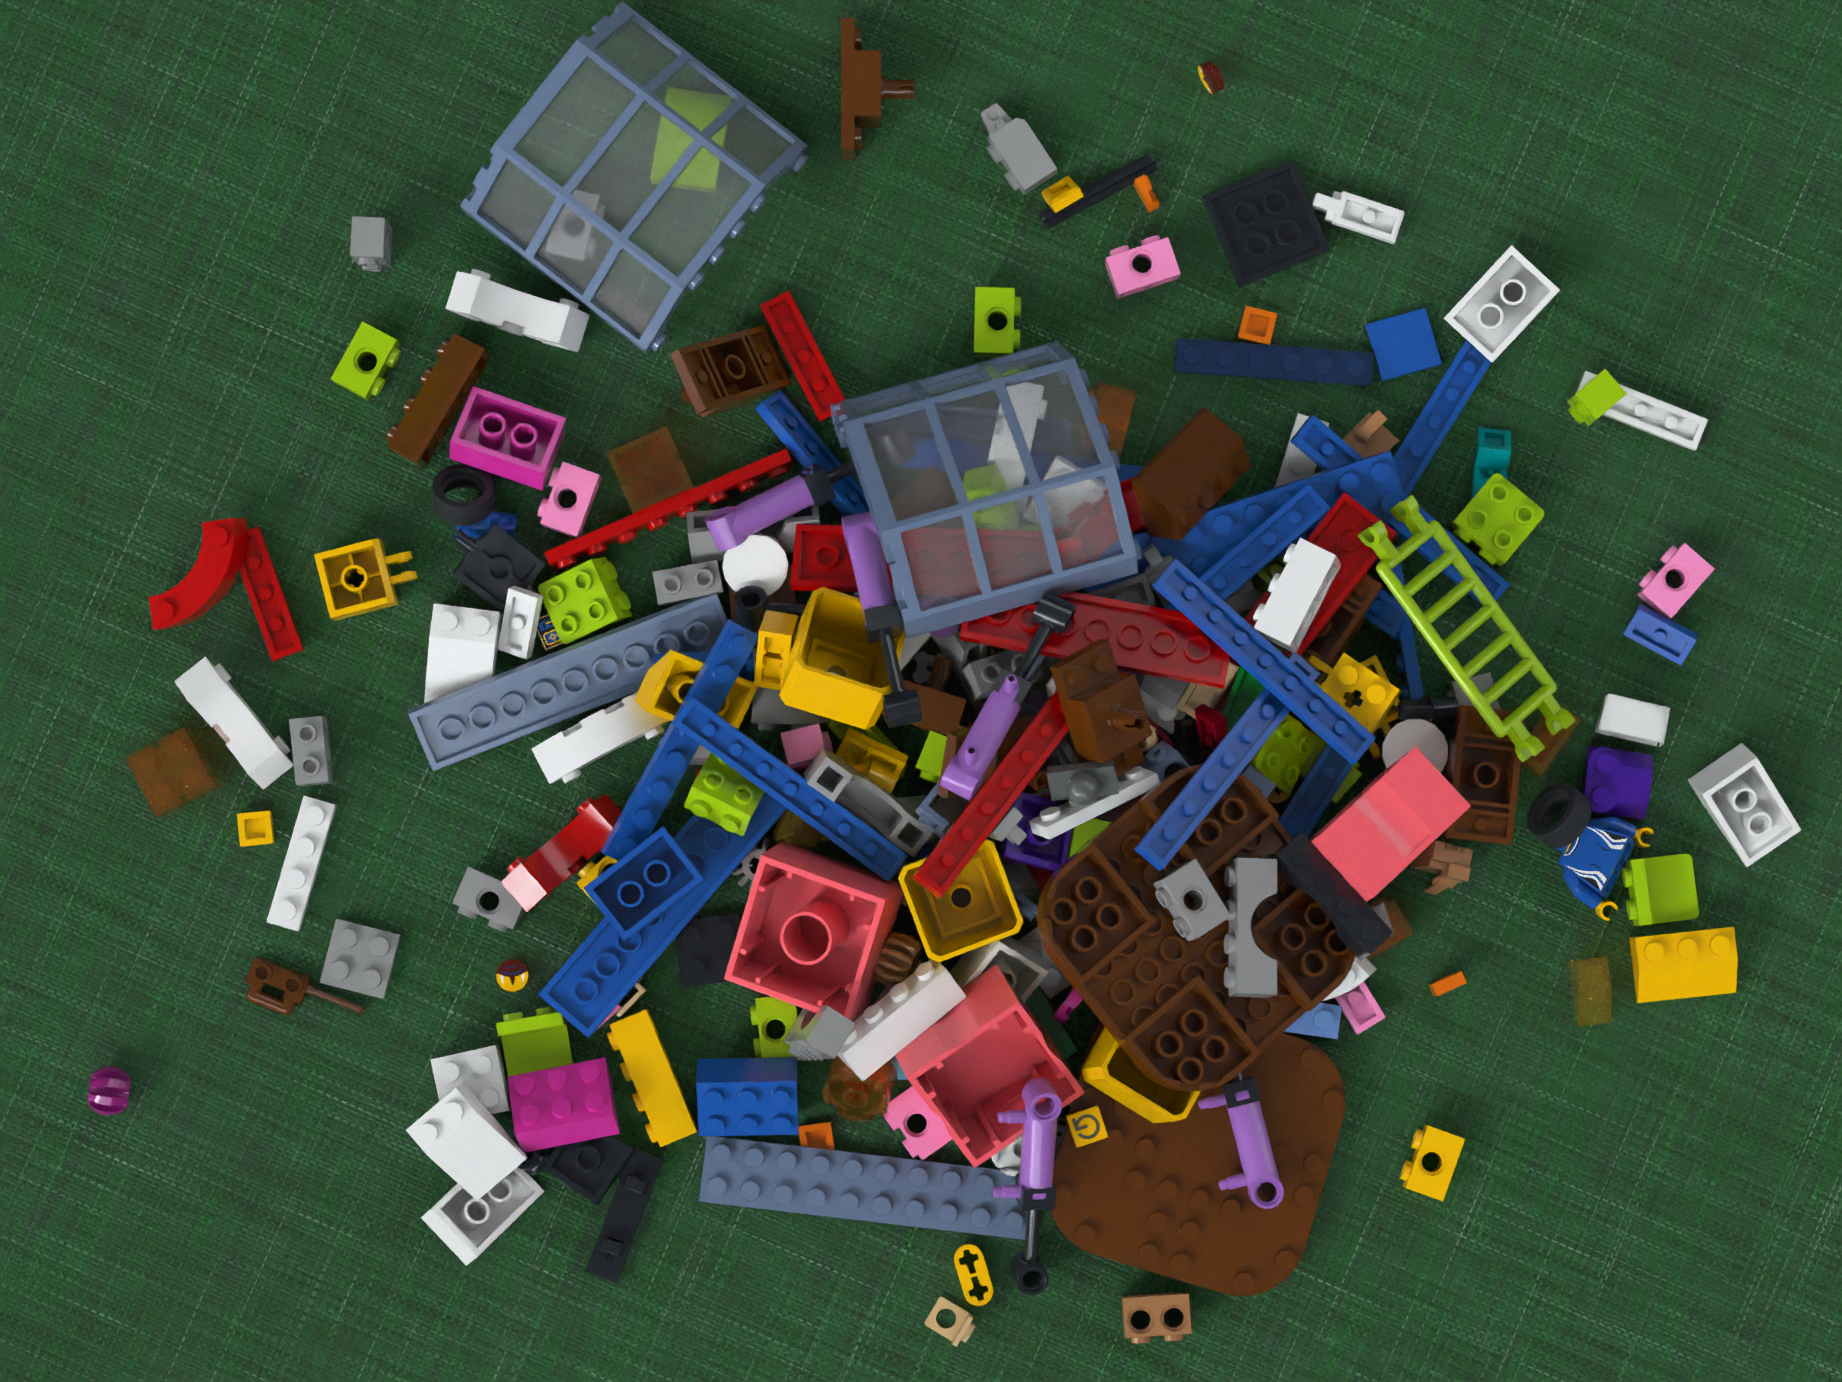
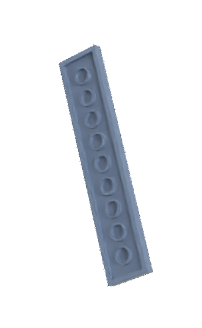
M717 593L691 598L408 709V715L430 766L435 771L637 692L647 671L654 665V654H665L671 649L679 653L710 652L723 630L727 618Z
M721 1136L706 1137L699 1202L1025 1240L1027 1211L1021 1210L1016 1198L1003 1199L1001 1197H993L992 1189L994 1187L1015 1185L1016 1176L1006 1175L1000 1169L974 1168L967 1165Z

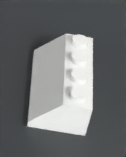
M930 959L928 962L919 965L911 976L902 983L895 985L884 998L876 1004L869 1006L863 1015L854 1021L856 1025L837 1055L864 1081L967 996L948 970L940 962Z

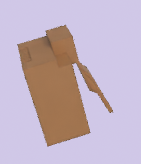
M1379 410L1373 415L1369 412L1342 439L1363 458L1390 450L1399 441L1382 425L1387 418Z
M1435 840L1410 863V867L1439 875L1432 879L1433 884L1424 891L1437 895L1448 887L1453 888L1457 883L1469 880L1473 850Z

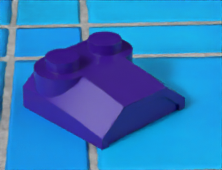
M1587 746L1581 793L1588 798L1591 804V813L1645 820L1653 774V755L1608 747Z
M1021 792L1011 806L1015 807L1023 815L1017 825L1027 836L1020 845L1011 843L1006 837L1003 841H998L999 857L1012 864L1022 863L1050 871L1057 870L1067 861L1073 828L1049 840L1032 833L1029 821L1040 816L1042 810L1049 807H1058L1063 803Z

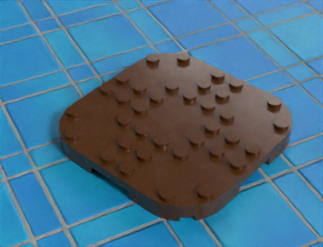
M1201 765L1191 766L1165 777L1054 871L1045 884L1037 911L1038 930L1047 954L1134 1064L1155 1083L1165 1088L1182 1092L1216 1088L1236 1077L1262 1054L1261 1051L1306 1011H1311L1331 994L1347 977L1355 959V955L1337 936L1332 920L1322 907L1304 891L1291 886L1277 871V893L1259 903L1251 920V932L1256 945L1264 954L1277 960V995L1269 998L1228 997V988L1224 986V971L1226 967L1229 968V954H1225L1224 938L1226 934H1229V920H1225L1201 937L1188 941L1186 937H1182L1175 929L1173 924L1174 918L1168 908H1164L1157 900L1155 895L1156 889L1153 883L1182 864L1196 858L1225 905L1226 900H1229V887L1225 886L1224 872L1226 866H1229L1230 861L1236 858L1271 859L1293 838L1278 821L1277 818L1280 815L1254 783L1240 773L1165 868L1158 871L1136 852L1134 848ZM1185 894L1184 903L1188 909L1193 910L1195 905L1194 899L1189 894Z
M1099 1020L1089 1037L1078 1072V1082L1085 1093L1071 1103L1067 1115L1098 1105L1108 1138L1076 1148L1067 1119L1065 1120L1064 1126L1067 1133L1054 1162L1053 1183L1056 1187L1055 1209H1050L1059 1229L1073 1244L1088 1253L1228 1295H1255L1268 1291L1283 1282L1294 1271L1304 1253L1344 1118L1346 1104L1344 1085L1334 1063L1322 1050L1308 1041L1281 1033L1261 1051L1262 1054L1242 1071L1243 1078L1253 1076L1256 1079L1263 1117L1280 1182L1284 1188V1196L1279 1205L1272 1209H1264L1250 1200L1247 1186L1232 1190H1220L1218 1183L1220 1180L1244 1173L1228 1110L1225 1105L1202 1110L1198 1106L1199 1099L1221 1092L1220 1086L1202 1090L1186 1119L1175 1122L1152 1123L1084 1081L1081 1068L1105 1027ZM1270 1182L1262 1183L1257 1190V1195L1261 1200L1271 1198L1274 1193V1187Z

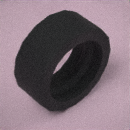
M458 464L441 470L434 477L431 487L432 506L434 513L441 520L453 525L466 526L481 522L492 512L494 506V483L492 477L486 471L466 464ZM463 487L478 491L481 496L473 501L457 502L447 498L444 494L452 489Z
M1565 782L1555 783L1545 788L1531 804L1527 815V827L1531 834L1551 848H1563L1573 843L1587 827L1591 816V804L1588 798L1572 785ZM1568 804L1563 817L1550 827L1557 811Z

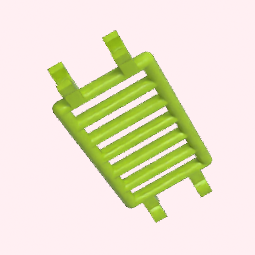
M1410 495L1390 509L1392 515L1400 522H1404L1412 533V536L1398 548L1394 547L1387 537V529L1381 520L1365 529L1358 537L1377 554L1381 560L1376 566L1377 573L1487 725L1499 738L1508 735L1515 745V752L1521 762H1524L1530 756H1536L1545 748L1542 742L1537 737L1531 735L1522 723L1536 708L1546 718V726L1552 735L1558 733L1562 728H1568L1576 720L1569 711L1561 708L1552 695L1557 690L1556 683L1441 524L1436 520L1427 523L1419 512V505L1413 495ZM1433 536L1444 553L1403 586L1392 569ZM1450 564H1453L1463 580L1423 613L1412 596ZM1472 590L1483 607L1442 640L1431 623ZM1491 617L1502 631V634L1462 667L1451 650ZM1511 644L1522 660L1482 694L1471 680V677ZM1531 671L1541 687L1501 721L1490 704L1526 673Z

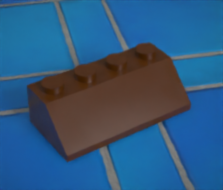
M456 334L452 336L451 340L446 338L437 352V355L440 357L434 368L429 366L420 380V383L423 385L417 396L414 394L410 396L403 408V411L406 413L400 424L395 422L386 436V439L389 441L387 447L391 451L423 470L470 394L472 387L476 384L491 359L484 348Z
M1201 408L1131 481L1150 537L1182 540L1203 518L1206 512L1218 502L1251 466L1243 439L1206 408Z

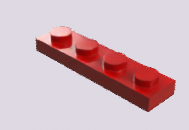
M788 290L761 304L760 308L818 421L822 422L832 417L830 404L844 401L845 398Z
M255 527L247 530L246 552L244 560H241L239 572L269 655L274 662L304 651L261 529L260 527Z

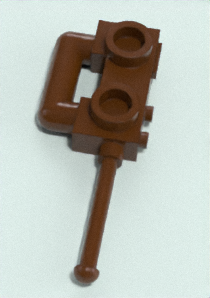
M261 957L254 958L245 981L250 984L246 994L248 1001L283 1015H290L296 1003L302 1004L305 994L316 995L354 1010L357 1014H361L364 1011L363 1005L359 1006L316 989L315 986L310 984L311 979L308 978V974H297L296 969L290 968V970H287ZM265 984L284 990L283 1000L263 993L262 989H264Z

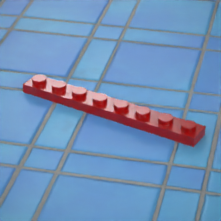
M787 449L779 451L544 552L547 561L552 569L558 567L559 570H564L578 563L577 558L589 554V557L600 555L608 550L607 545L619 541L620 544L628 543L638 537L637 533L649 528L650 531H655L668 525V519L677 515L680 518H686V513L697 512L698 506L708 502L711 506L727 500L729 498L727 494L739 489L743 493L752 490L759 485L757 481L770 476L771 480L780 478L789 473L788 468L793 466Z
M1057 688L913 875L915 880L936 897L941 898L1068 732L1069 728Z

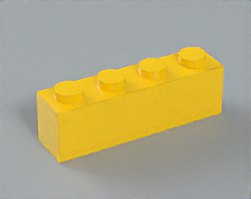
M643 1010L610 1024L612 1031L607 1033L613 1050L617 1051L620 1049L625 1062L620 1063V1067L626 1081L632 1080L637 1092L632 1094L638 1111H645L650 1123L646 1124L645 1128L651 1142L658 1141L659 1146L663 1147L698 1132L699 1130L649 1010Z

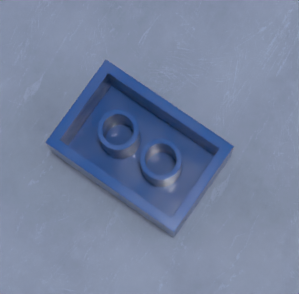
M661 827L585 886L584 890L621 938L628 942L704 883L706 879L665 827Z
M797 1057L697 1059L696 1089L699 1136L799 1135Z

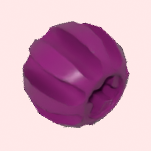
M114 1066L102 1067L94 1071L91 1075L88 1092L90 1108L106 1116L117 1115L123 1112L128 1107L130 1076L124 1070Z

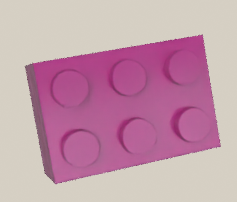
M473 386L450 440L449 459L543 490L565 436L566 418Z
M605 1058L507 1077L515 1136L520 1149L524 1153L620 1134L612 1079Z

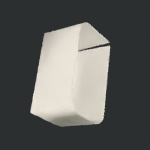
M1609 693L1603 698L1595 732L1656 747L1659 742L1660 747L1664 745L1670 708Z

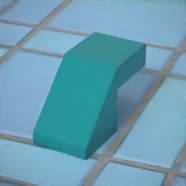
M1478 427L1472 476V498H1474L1493 474H1501L1507 479V469L1511 455V431Z

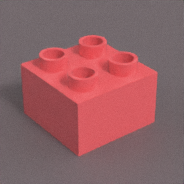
M785 841L780 842L760 856L724 979L815 1013L819 1011L821 1006H829L853 1021L869 1007L876 984L874 974L878 962L877 959L885 945V941L891 935L904 893L901 884L891 879L887 882L877 874Z

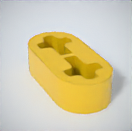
M970 1243L963 1244L955 1251L954 1263L966 1300L971 1305L983 1306L991 1300L993 1295V1286L985 1259L979 1247ZM970 1250L971 1254L978 1255V1259L974 1261L976 1272L969 1273L967 1264H960L959 1259L964 1257L963 1251ZM975 1276L978 1277L981 1286L988 1287V1291L983 1293L984 1298L978 1300L976 1295L970 1296L969 1291L973 1289L971 1278Z

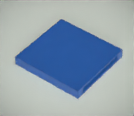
M1426 308L1365 325L1381 382L1442 364Z

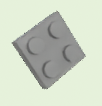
M336 919L320 983L385 999L401 935Z

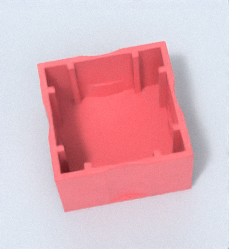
M1415 746L1379 774L1322 827L1310 841L1367 902L1386 887L1468 810L1471 805Z
M997 964L963 986L961 989L967 997L895 1055L906 1078L930 1110L942 1119L951 1138L974 1168L1010 1145L1023 1133V1123L998 1122L997 1115L999 1112H1006L1007 1110L1025 1109L1022 1091L1027 1082L1036 1078H1045L1050 1081L1062 1102V1108L1085 1093L1060 1050ZM1047 1097L1041 1098L1037 1103H1042Z

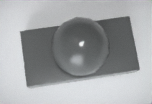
M1108 760L1105 763L1086 762L1047 767V779L1052 801L1069 799L1075 805L1086 806L1092 804L1097 796L1119 794L1114 760Z

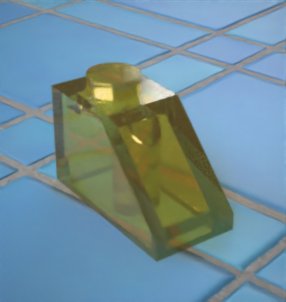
M1608 957L1569 961L1577 1026L1610 1023L1612 988Z

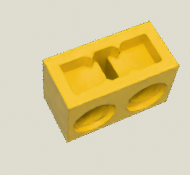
M766 610L758 635L754 686L781 690L799 615Z

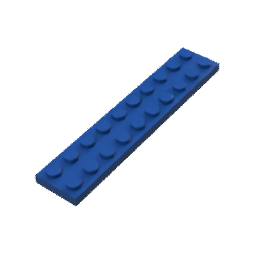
M1387 450L1211 508L1182 540L1150 537L1147 530L1132 534L1133 540L1136 539L1138 541L1140 550L1153 543L1162 558L1169 554L1172 559H1177L1199 579L1307 484L1319 494L1330 508L1334 506L1345 492L1383 522L1396 519L1390 512V509L1397 503L1404 501L1405 496L1391 451ZM1325 516L1300 536L1294 544L1297 545L1300 538L1307 540ZM1120 539L1109 545L1096 560L1122 553ZM1288 548L1285 549V550H1284L1279 556H1277L1276 558L1281 557V556H1284V555L1286 554V551L1288 550ZM1141 551L1142 559L1137 560L1138 573L1085 588L1086 592L1145 572L1143 569L1150 566ZM1150 585L1154 598H1157L1158 596Z
M765 792L743 837L736 833L728 832L720 825L694 814L676 834L674 839L706 881L628 942L621 938L605 917L538 995L585 1036L590 1038L787 808Z

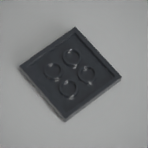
M1294 160L1202 196L1203 203L1238 289L1330 252Z

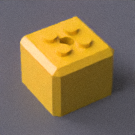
M821 587L812 592L797 625L779 696L787 706L866 730L876 724L883 710L882 695L891 693L880 641L868 643L860 598ZM903 628L901 637L893 638L898 662L905 639Z
M986 838L941 898L936 897L913 878V875L927 857L903 866L898 879L928 958L942 962L1019 933L1023 924V917L993 840ZM957 888H965L971 894V902L966 907H957L952 902V893Z
M1104 1027L1081 1068L1084 1081L1152 1123L1175 1122L1186 1119L1201 1092L1171 1090L1150 1080L1134 1064L1106 1027Z

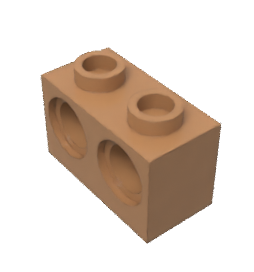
M1187 1291L1121 1296L1124 1337L1131 1338L1132 1343L1151 1342V1336H1164L1165 1341L1185 1340L1184 1334H1192L1189 1293ZM1170 1308H1177L1182 1312V1320L1175 1326H1170L1164 1322V1314ZM1143 1310L1149 1314V1322L1145 1327L1136 1328L1131 1324V1316L1135 1311Z

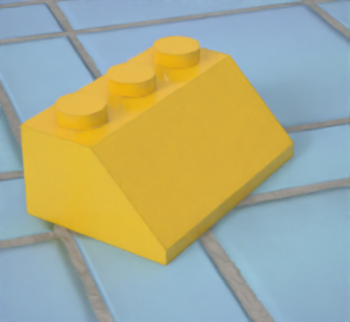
M671 649L647 671L634 701L646 712L672 721L704 662ZM738 676L717 714L739 729L758 687L754 686L753 681Z
M1734 927L1629 938L1637 1003L1736 993L1738 956Z

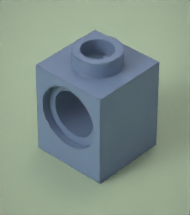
M1164 740L1157 746L1152 747L1144 757V762L1140 764L1142 768L1156 772L1159 782L1174 772L1190 767L1179 752Z

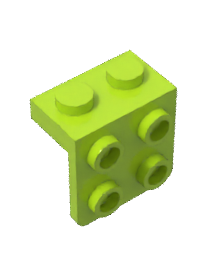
M1496 473L1489 478L1463 511L1456 516L1450 526L1455 529L1452 533L1458 540L1466 545L1471 542L1480 550L1477 554L1482 560L1491 566L1496 563L1500 567L1506 563L1542 520L1544 511L1501 474Z
M606 557L590 559L540 584L538 587L539 594L543 595V603L559 639L564 644L572 643L606 625L622 622L632 617L629 610L631 608L629 598L621 591L616 580V569Z
M1289 714L1286 715L1250 761L1252 767L1273 782L1279 791L1287 794L1292 791L1298 780L1299 774L1317 738L1302 726L1303 724Z
M710 753L691 786L684 808L692 811L698 817L706 818L720 825L728 832L736 833L743 837L765 791L713 753Z
M1689 854L1626 861V867L1622 868L1624 886L1629 888L1630 900L1626 901L1628 919L1633 920V926L1690 920L1698 917L1699 908L1693 861Z
M553 1007L535 1009L536 1016L523 1018L522 1012L503 1015L504 1022L496 1023L498 1036L502 1038L508 1077L573 1064L566 1018L559 1012H556Z

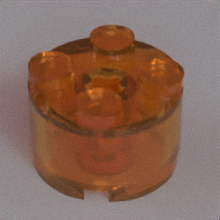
M837 1055L832 1060L823 1088L824 1101L828 1106L829 1103L837 1108L836 1113L849 1120L866 1122L873 1120V1116L879 1113L882 1116L887 1110L896 1080V1070L891 1063L892 1058L866 1080L862 1081Z

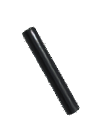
M1148 153L1081 189L1084 197L1057 213L1051 207L1042 210L1039 216L1043 225L1050 229L1130 186L1140 176L1144 174L1148 176L1159 169L1158 163L1154 156Z

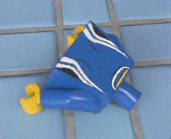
M1616 817L1590 820L1583 833L1573 843L1563 848H1555L1563 852L1558 864L1564 868L1563 878L1573 895L1591 909L1595 908L1596 914L1606 921L1610 919L1603 915V908L1610 905L1615 910H1618V907L1607 899L1602 900V896L1608 898L1634 845L1639 848L1650 846L1641 841L1642 832L1654 835L1653 830L1650 828L1636 829L1635 825Z

